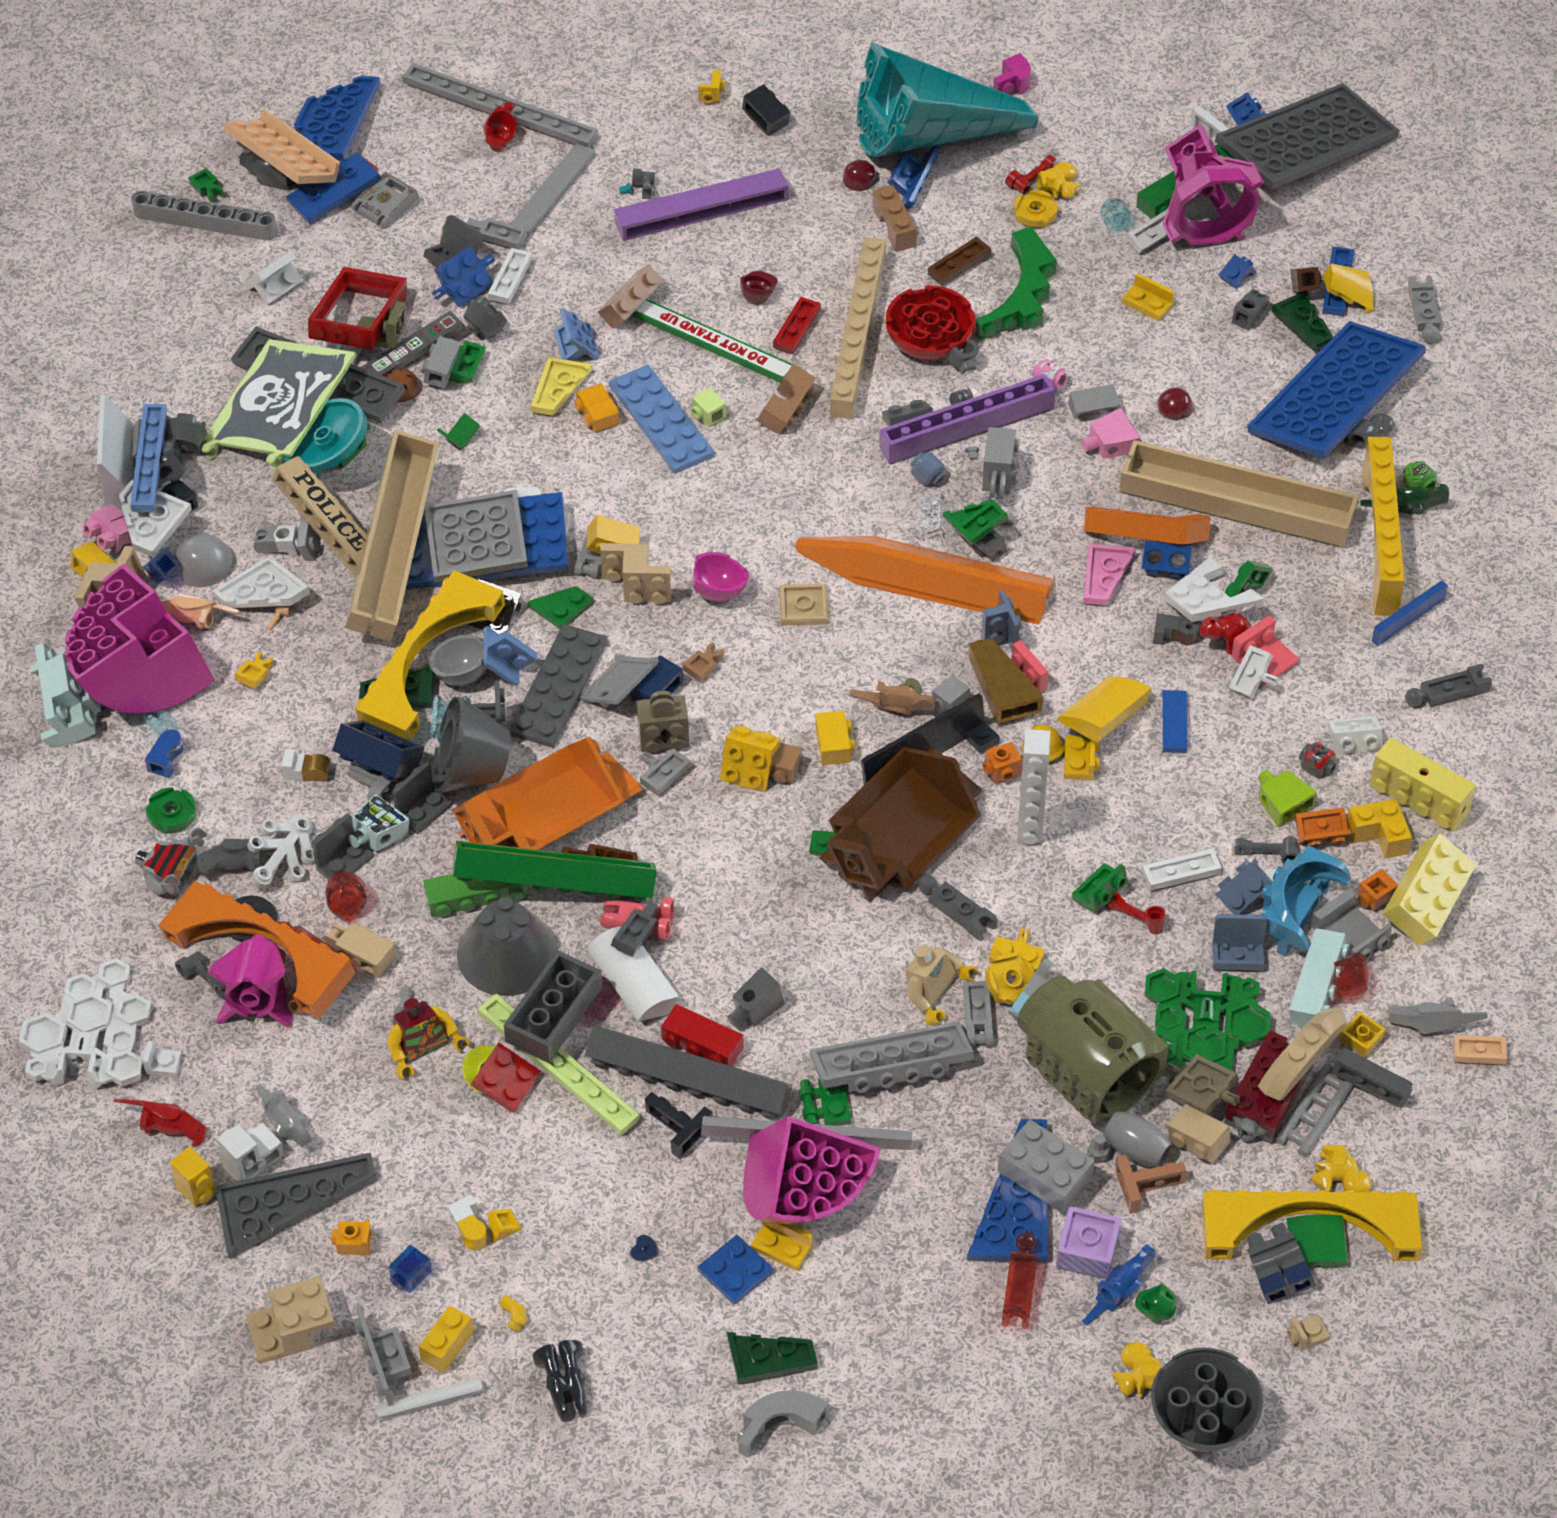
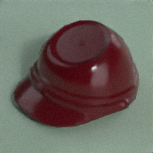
M753 271L740 278L742 294L746 301L752 304H762L767 301L775 291L778 279L775 276L763 271Z

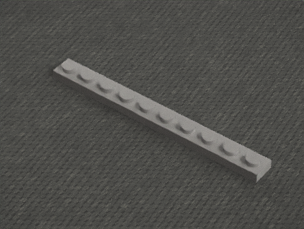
M414 63L402 75L403 83L489 114L496 107L504 103H515L511 114L516 119L517 124L573 144L578 143L589 148L598 137V129Z

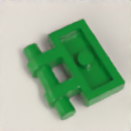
M803 1079L800 1081L799 1097L803 1101L804 1109L802 1110V1115L807 1123L817 1124L816 1119H824L825 1125L841 1126L851 1124L845 1085L823 1088L820 1079H818V1088H812L810 1080ZM820 1099L822 1108L814 1107L813 1100Z

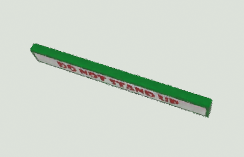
M646 299L633 312L634 318L781 383L792 366L791 363L651 300Z

